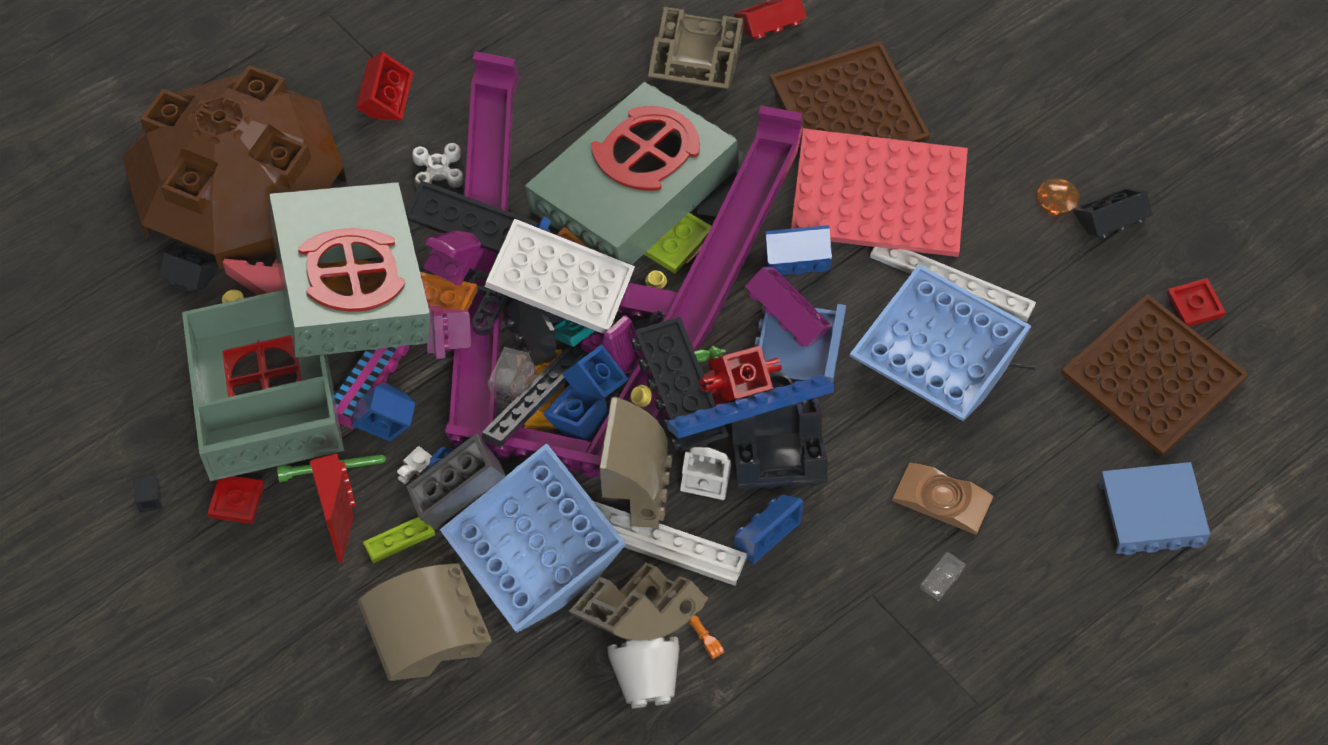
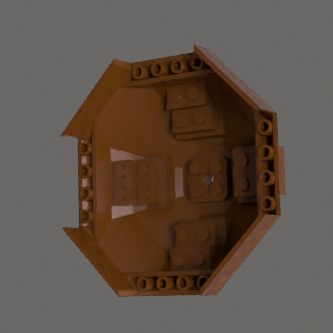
M251 65L247 66L242 75H234L175 93L162 89L140 118L143 126L142 131L122 156L146 239L150 236L148 228L212 253L215 255L219 269L224 268V259L248 261L275 253L270 225V194L329 189L339 174L341 179L346 181L344 167L321 102L287 89L285 78Z

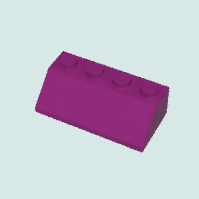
M763 267L745 286L749 290V296L755 301L759 300L764 305V311L770 316L774 315L779 320L778 324L787 332L790 331L795 336L793 339L802 347L812 346L833 328L774 267Z

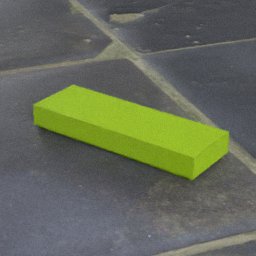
M416 517L363 541V545L372 563H375L434 536L435 531L431 526L420 520L419 517Z

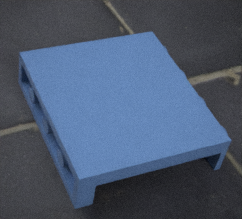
M837 304L836 311L815 308L833 328L810 347L800 346L793 339L795 336L790 331L787 332L778 324L779 320L774 315L770 316L762 307V314H765V317L760 319L758 331L761 332V337H756L755 347L761 346L765 361L779 358L781 362L773 366L782 364V369L779 372L785 374L793 383L812 379L814 376H824L833 383L846 305Z
M1191 462L1102 471L1099 486L1100 490H1105L1118 544L1115 550L1116 554L1124 553L1125 555H1131L1140 551L1152 553L1160 549L1177 550L1181 547L1191 546L1192 548H1199L1206 545L1210 531Z

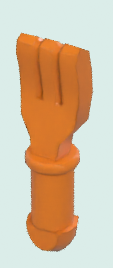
M693 616L688 622L698 634L699 639H702L703 646L710 657L714 659L723 654L724 650L718 640L709 636V631L704 628L699 618Z

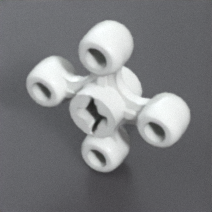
M450 143L444 148L443 155L433 154L431 156L426 148L416 147L412 152L414 163L427 167L426 172H420L415 176L416 188H418L421 180L431 184L432 180L440 181L446 179L453 188L460 187L464 181L462 172L459 169L449 168L450 162H456L460 159V147L455 143Z

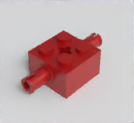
M761 346L753 347L711 360L715 375L701 378L699 385L708 383V385L700 387L703 392L719 388L723 403L773 389L769 374L781 371L782 364L773 366L781 362L779 358L765 361Z

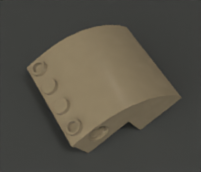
M664 7L659 37H655L648 77L729 89L737 64L744 27L743 19L723 16L722 20L686 15L684 10Z
M612 397L600 466L602 497L630 499L631 526L659 529L660 521H664L665 507H662V503H667L668 490L664 488L670 482V472H667V468L672 467V454H668L667 437L658 421L648 412L626 400Z
M459 563L429 566L403 573L376 586L357 601L389 681L430 676L441 661L479 657L492 642Z
M645 563L620 591L611 581L599 577L569 612L619 637L645 641L661 638L678 630L704 607V603L709 598L691 580L679 576L673 582L668 580L657 567Z

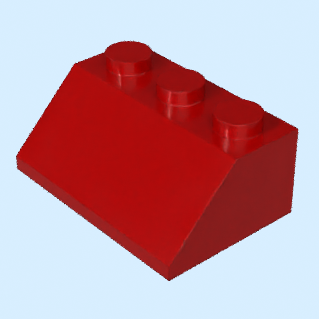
M768 0L734 13L735 18L743 19V31L746 36L754 37V39L766 36L765 33L771 30L772 33L783 30V26L788 24L790 26L798 25L802 19L807 18L802 0Z
M383 51L367 62L356 108L371 118L402 120L414 72Z

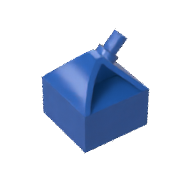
M382 382L356 403L351 426L391 442L410 427L415 402L399 388Z

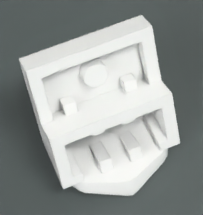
M692 447L690 452L686 451L680 491L724 500L731 468L728 456L714 449Z

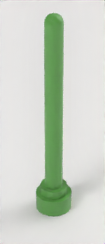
M380 454L339 460V462L344 461L346 468L381 464L385 462L386 457ZM286 464L277 466L279 482L289 481L288 479L296 475L313 473L311 464L296 467Z

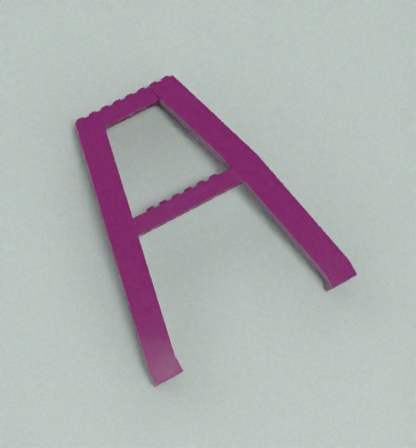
M475 51L473 55L475 71L471 82L465 196L508 212L513 106L520 76L515 59ZM760 106L756 137L679 292L628 283L616 315H622L623 313L635 319L649 318L658 310H662L660 316L666 315L664 321L680 317L693 350H701L797 155L802 134V113ZM480 247L484 251L475 269L490 274L498 254ZM478 279L475 284L479 287L484 286L486 280ZM478 293L475 294L468 309L470 315L471 346L469 348L454 349L449 424H447L445 430L454 448H458L475 434H478L482 439V432L497 418L498 396L495 391H498L503 309L491 332L484 336L477 335L473 331L472 320L485 297ZM490 303L485 308L488 311H494L497 305ZM484 316L483 323L478 324L479 327H482V325H486V316ZM639 364L619 396L620 399L634 404L631 400L632 390L639 385L647 386V375L645 371L642 372L639 369ZM652 391L650 403L646 407L640 408L648 412L659 422L662 413L656 409L654 402L656 398ZM609 415L592 443L522 427L501 448L485 440L483 441L498 458L506 460L509 457L516 458L521 463L547 443L570 473L577 471L582 472L586 477L596 478V476H601L600 466Z

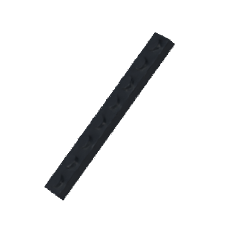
M584 340L574 347L569 345L482 432V439L501 448L567 381L563 373L589 354L581 349V344Z

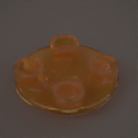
M1054 178L1040 185L1037 197L1040 204L1047 209L1049 214L1057 215L1058 213L1068 212L1078 205L1079 192L1069 181Z

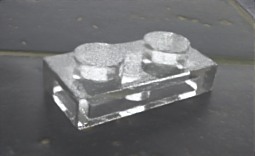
M946 552L922 582L920 589L940 601L964 571L966 564Z

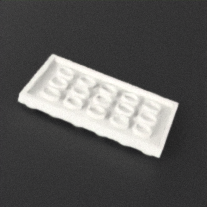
M514 219L488 276L485 287L605 334L611 328L635 266Z

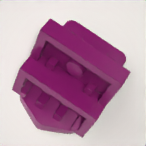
M452 231L429 237L425 244L433 249L423 268L460 287L469 269H475L484 250L480 249L481 242L472 233Z
M428 306L430 312L428 353H436V359L445 358V351H450L449 349L469 348L471 346L470 315L468 311Z
M626 315L615 324L612 323L611 328L605 334L595 331L581 344V349L587 353H591L600 345H603L625 375L630 374L639 358L638 352H634L631 346L634 327L631 319Z

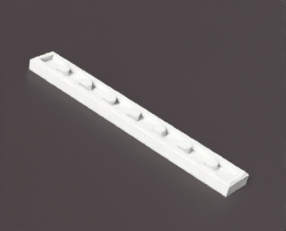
M874 247L870 254V258L909 274H912L920 264L1025 322L1028 321L1036 302L909 250Z

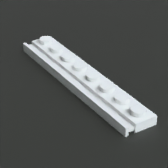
M593 501L626 542L624 548L734 586L736 585L746 561L747 553L659 524V529L631 526L630 513Z

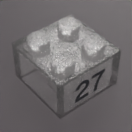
M504 347L487 383L498 406L507 408L538 377L529 353Z

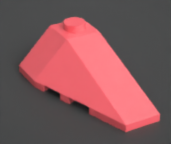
M223 260L226 274L254 294L262 295L282 290L278 264L273 263L272 267L265 266L263 262L250 265L242 260Z

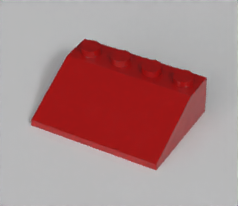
M333 454L312 460L310 464L339 563L344 558L354 519L352 508L356 507L345 463L344 461L339 462L338 455Z

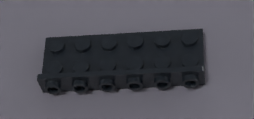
M680 317L634 331L631 346L634 352H638L640 358L639 366L642 372L645 371L647 375V386L655 395V406L658 412L661 411L664 419L662 422L666 432L669 431L667 421L676 419L678 416L696 413L698 410L716 407L710 390L703 392L700 388L708 384L699 385V380L705 377ZM724 425L679 439L669 431L672 438L670 440L672 449L678 453L679 457L684 456L685 452L690 451L692 447H704L728 438Z

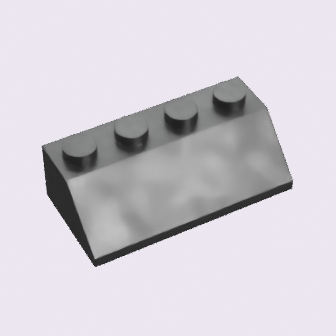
M475 434L406 487L420 520L437 529L504 479L506 475L496 456L481 437Z

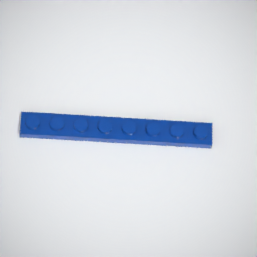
M814 376L812 379L797 381L785 387H776L774 390L756 393L751 397L739 398L734 402L718 404L716 407L707 410H698L690 415L678 416L676 419L667 421V427L679 439L834 392V384L824 376Z

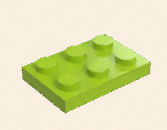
M688 213L646 251L644 255L676 274L704 243L712 226Z

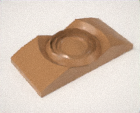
M909 463L892 501L977 535L992 502L993 495L970 481L951 478L935 467Z

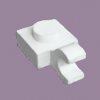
M418 446L403 460L404 466L397 471L400 475L398 480L406 484L414 474L421 476L429 470L430 458L432 456Z

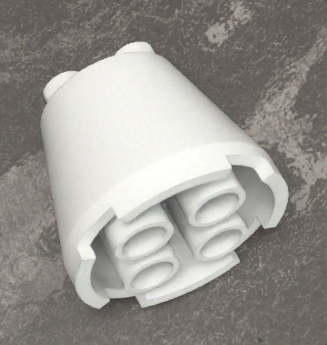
M662 637L645 641L632 640L626 641L627 643L622 644L621 648H617V645L607 647L610 662L627 704H631L632 708L646 707L647 702L655 701V705L669 704V701H671L675 694L679 656L678 637H670V641H665V638Z

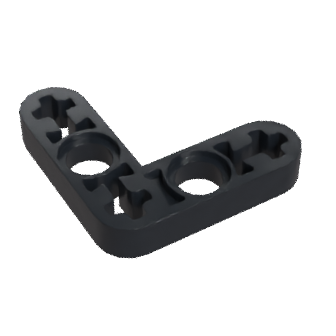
M470 268L463 281L474 284L478 279L487 281L489 274ZM485 285L477 286L476 293L485 297L472 320L473 331L481 336L491 332L509 296L499 293L498 298H496L497 291L489 289ZM490 303L497 305L494 311H488L485 307ZM484 316H486V325H482V327H479L478 324H482L484 321Z

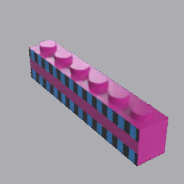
M409 345L366 350L335 395L340 424L353 429L351 423L356 403L375 386L380 385L382 382H387L390 373L396 370L400 358L407 354Z

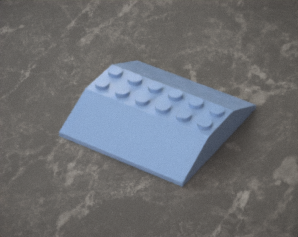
M919 264L852 350L850 357L964 421L985 400L1003 375L1028 334L1031 325Z
M547 443L440 529L517 633L564 607L596 581L626 545V542Z

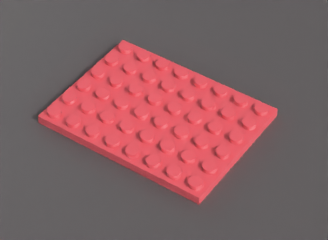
M803 129L791 229L829 225L830 242L896 250L903 249L913 252L958 257L960 252L968 148Z

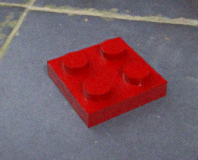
M1208 278L1170 288L1167 291V295L1180 320L1189 327L1225 316L1226 312Z
M236 476L218 479L208 510L209 518L253 524L265 486L264 481Z

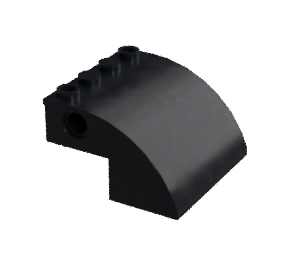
M818 397L730 423L737 489L752 490L756 487L772 489L777 486L797 487L802 484L818 486L822 483H828V459L822 439V412Z

